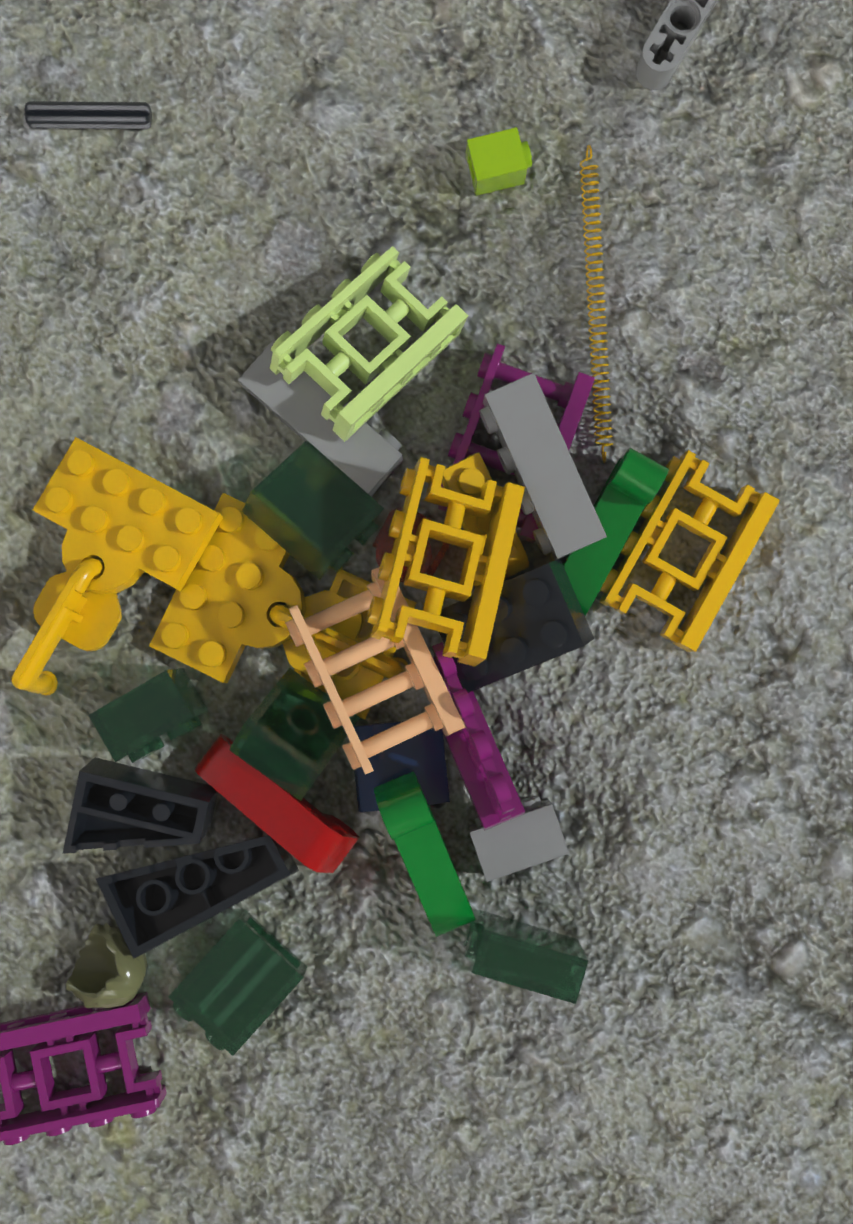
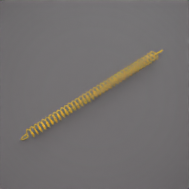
M588 145L586 149V159L582 160L579 165L583 168L580 171V174L583 176L580 180L583 183V185L581 186V190L584 191V193H582L581 197L584 199V201L582 202V206L585 207L582 210V213L586 215L582 219L583 222L586 223L583 226V229L586 231L583 236L587 239L584 242V245L587 246V248L584 250V252L587 254V256L585 257V261L588 262V264L585 266V268L588 270V272L586 273V277L589 278V280L586 281V284L590 286L586 290V292L591 294L587 297V300L591 302L590 304H588L587 308L592 310L587 314L590 318H592L588 321V324L592 326L588 330L590 333H592V335L589 337V340L593 341V343L589 345V347L593 349V351L590 353V356L594 357V359H592L590 363L592 365H595L591 368V372L596 373L592 377H595L601 374H609L610 372L593 371L594 368L601 366H609V364L592 363V361L596 359L608 358L609 356L592 355V353L596 351L608 350V348L591 347L593 344L604 343L608 340L591 339V337L595 335L607 334V332L597 333L591 331V329L595 327H605L607 326V324L596 325L590 323V321L595 319H605L606 316L594 317L591 316L590 313L594 311H605L606 308L593 309L589 306L594 303H604L606 301L589 300V297L605 294V292L591 293L588 291L589 289L594 287H604L605 285H590L588 284V282L593 279H604L605 277L588 276V273L590 272H600L604 270L603 268H587V266L590 264H601L604 262L602 260H587V258L590 256L603 255L602 252H596L592 254L586 252V250L589 248H601L603 246L601 244H596L592 246L586 244V242L589 240L602 239L601 236L591 238L585 236L589 232L602 231V229L600 228L591 230L585 229V226L588 224L596 225L601 223V221L599 220L587 222L584 220L588 216L597 217L601 215V213L598 212L591 214L584 213V210L586 209H597L601 207L598 204L590 206L584 205L585 201H597L600 199V197H583L585 193H597L600 191L599 189H590L587 191L583 189L585 185L599 184V181H590L587 183L583 182V178L585 177L593 178L599 175L598 173H589L586 175L582 174V171L584 169L593 170L598 168L597 165H589L586 167L582 166V163L584 161H588L592 158V148L590 145ZM595 379L594 381H597V382L593 383V385L598 384V383H601V382H609L610 380H609V379H607V380H598V379ZM592 386V388L598 389L592 392L593 396L598 397L592 401L595 405H598L593 408V411L599 413L593 417V419L599 421L595 423L593 426L595 428L600 429L594 432V435L600 437L597 438L594 442L596 444L602 445V460L605 464L606 452H604V447L613 445V443H600L596 441L604 438H610L613 436L599 435L596 433L604 430H610L612 429V427H598L596 425L603 422H610L612 420L597 419L595 417L603 414H610L612 412L597 411L595 409L603 406H610L611 404L596 403L594 401L602 398H610L611 396L595 395L594 393L602 390H610L611 388H599Z

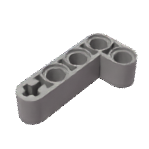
M670 0L645 42L636 67V77L643 87L650 90H659L667 86L718 0ZM672 22L684 24L687 30L676 29ZM663 49L665 52H667L665 60H663L660 63V65L655 64V61L657 60L661 50Z

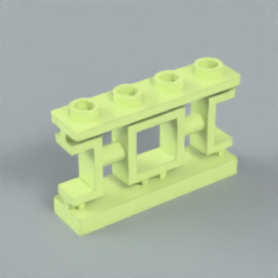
M393 246L382 256L379 253L372 255L363 265L361 274L353 281L347 278L341 282L331 296L332 300L324 307H321L319 304L314 306L303 318L302 326L293 334L289 331L283 333L271 348L273 354L270 370L276 375L281 372L283 379L290 384L305 371L331 396L324 404L321 415L326 420L331 419L334 422L332 430L344 442L459 336L469 316L457 304L449 309L446 306L448 302L442 296L428 309L402 285L411 267L405 261L401 264L397 260L399 252ZM383 280L380 292L393 303L386 311L367 295ZM407 316L424 332L436 321L405 352H402L407 347L411 336L398 322ZM363 318L390 343L370 362L343 338ZM322 334H324L322 344L335 355L326 365L307 349ZM349 369L365 385L378 373L380 374L343 407L348 402L352 390L338 378L342 373Z

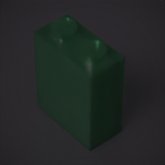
M306 440L250 492L242 512L316 578L321 580L331 569L338 573L353 557L354 553L350 549L357 542L365 546L380 529L375 522L384 508Z
M244 910L176 985L168 997L174 1002L173 1007L183 1019L187 1021L194 1020L205 1030V1037L215 1048L221 1051L225 1049L233 1056L304 978L308 966L250 913Z
M480 910L477 922L473 921L468 924L463 946H466L465 957L470 958L471 973L576 1004L589 961L578 939Z

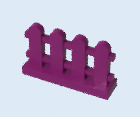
M441 642L432 646L433 659L466 727L446 736L445 739L485 831L525 814V809L474 692L468 693L465 688H462L453 657L442 656L444 645Z

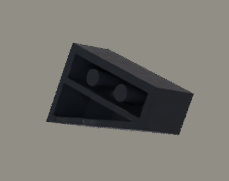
M95 757L79 771L62 854L76 853L78 850L103 848V851L117 850L119 847L144 845L145 848L200 844L211 827L218 792L207 784Z

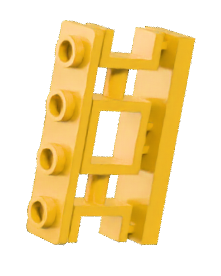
M688 450L680 458L673 456L666 465L669 468L665 478L666 483L659 495H656L643 509L640 516L644 517L645 520L638 533L632 530L620 552L625 556L617 570L612 568L600 589L603 595L599 602L614 608L621 614H626L636 597L669 616L659 634L660 636L671 640L673 644L685 651L696 652L780 500L766 492L760 494L750 485L741 487L734 501L700 483L710 463L703 459L699 460L695 457V453ZM686 472H690L691 474L683 489L703 500L693 517L674 508L670 510L663 522L660 519ZM746 504L749 505L726 548L720 554L728 537L708 526L717 508L733 517L741 515ZM676 524L710 542L692 576L658 558ZM645 545H648L650 548L642 563L660 572V577L651 593L631 583L621 597L618 595ZM705 578L708 579L682 627L678 629L686 612L666 602L675 583L678 582L692 591L700 589Z
M420 457L413 469L406 468L401 481L399 494L405 495L406 498L403 510H395L388 536L394 537L395 541L392 553L385 552L382 558L378 579L383 580L384 585L381 597L374 596L372 599L367 623L374 624L371 633L372 638L380 640L384 637L394 643H399L403 640L407 623L445 633L447 637L442 656L448 658L456 657L459 663L475 667L486 660L525 486L507 482L502 487L497 485V481L488 479L482 486L480 498H475L442 488L441 483L446 466L436 464V466L429 465L430 459ZM426 482L428 487L424 501L447 507L444 523L441 524L423 518L418 525L416 535H412L423 485ZM492 502H494L483 554L481 555L484 536L462 530L461 526L465 513L484 518L490 512ZM428 538L467 549L459 584L420 573ZM403 566H407L403 585L427 591L423 610L402 605L397 610L395 621L390 622ZM475 586L463 640L460 641L464 622L440 616L444 597L465 602L471 596L472 588Z

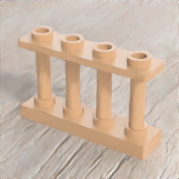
M380 567L371 570L373 583L367 585L368 590L303 619L298 606H293L289 608L293 619L285 622L295 646L298 647L305 644L312 659L304 663L314 687L324 685L331 700L323 704L333 728L343 726L350 741L342 745L352 769L355 770L362 767L365 775L374 771L368 758L431 728L434 731L442 729L445 737L466 728L417 625L407 623L404 638L399 643L391 642L390 639L384 637L380 640L371 637L322 660L311 635L368 610L373 597H381L384 581L378 579ZM399 586L390 618L391 622L395 621L397 610L402 605L408 607ZM392 647H395L396 650L404 647L411 664L405 666L406 671L341 701L330 677L331 675ZM412 687L415 690L423 688L430 703L424 707L425 712L360 742L349 718L350 716Z

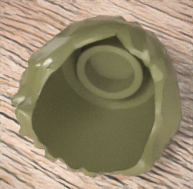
M107 922L104 925L97 923L91 929L88 935L89 938L85 940V947L79 951L80 958L77 959L72 975L67 980L66 990L72 991L84 1003L86 1008L123 1006L131 1001L140 989L146 974L147 959L145 954L133 959L119 927H111Z

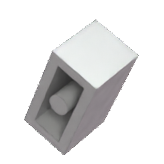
M539 796L523 799L521 803L525 809V814L485 831L478 815L474 817L476 823L468 827L486 882L569 854L556 813L549 799L541 801Z

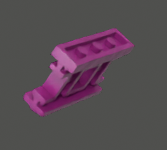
M147 992L136 994L131 1001L123 1006L86 1008L83 1005L0 1023V1083L4 1103L0 1104V1141H3L4 1145L21 1143L27 1140L30 1135L46 1132V1136H57L71 1130L72 1126L88 1123L89 1127H100L112 1122L115 1117L130 1114L131 1118H142L153 1114L160 1107L167 1094L165 1085H161V1070L140 1074L133 1039L147 1036L152 1029L151 1020H148L147 1016L151 1009ZM121 1026L115 1033L118 1052L101 1055L96 1031ZM37 1044L30 1051L33 1070L17 1073L13 1048ZM83 1050L90 1085L56 1092L49 1056ZM122 1069L127 1092L104 1097L108 1091L105 1073ZM37 1087L41 1110L19 1115L24 1109L21 1090Z

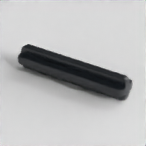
M29 101L25 104L24 109L26 123L31 128L149 129L152 125V111L146 102Z

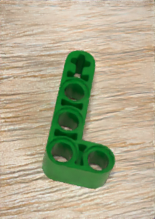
M629 448L622 454L593 505L607 537L566 555L562 563L585 616L643 509L654 499L669 471V468L632 448Z
M409 772L374 787L376 802L391 839L397 845L436 937L476 921L467 895L415 772Z

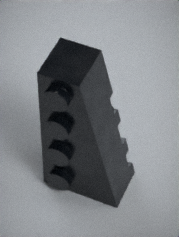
M268 835L96 878V881L134 959L295 874L299 869L291 854Z

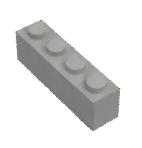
M272 341L238 381L246 391L366 496L371 498L403 462V455L398 451L402 447L401 443L385 429H382L378 434L367 423L344 442L332 430L334 422L331 419L326 420L321 415L324 404L331 396L305 371L288 384L283 379L281 372L276 375L270 370L273 354L271 348L274 344Z
M532 373L485 394L483 399L485 408L479 410L481 419L489 434L496 432L503 448L497 450L506 474L514 472L519 485L525 486L521 509L525 515L532 512L539 528L533 531V535L543 555L550 553L552 560L555 561L606 538V533L535 374Z

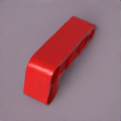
M223 734L218 736L195 767V772L298 861L315 872L334 873L360 838L352 828L340 819L321 813L246 749Z

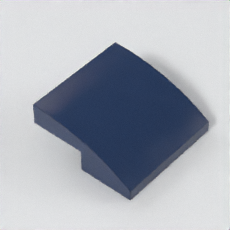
M387 721L353 727L361 742L404 721ZM431 728L368 758L374 770L369 774L365 775L362 767L354 770L358 812L379 811L373 788L412 771L417 776L428 805L450 802L444 740L441 729L434 731Z

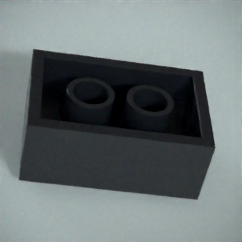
M561 559L549 562L503 582L486 660L473 667L459 663L458 658L453 657L462 688H465L468 693L581 648L594 640V636ZM470 596L465 602L459 601L441 610L440 616L464 622L460 641L463 640L473 596ZM439 632L445 645L447 634Z

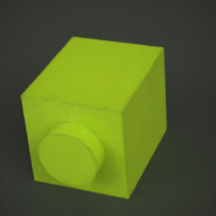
M517 127L467 139L466 160L475 196L525 183L527 169L532 167V156L528 142H521Z

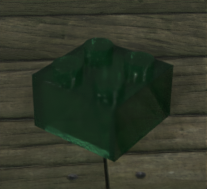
M178 668L165 670L88 716L114 761L117 762L129 757L131 762L134 763L165 747L161 740L162 738L168 736L172 741L201 726L202 723L199 717L209 711L185 669Z
M289 668L246 720L229 750L302 801L347 738L343 726L334 729L323 706V704L331 701L328 694L318 687L315 688L311 682ZM356 714L349 717L354 727L360 717Z

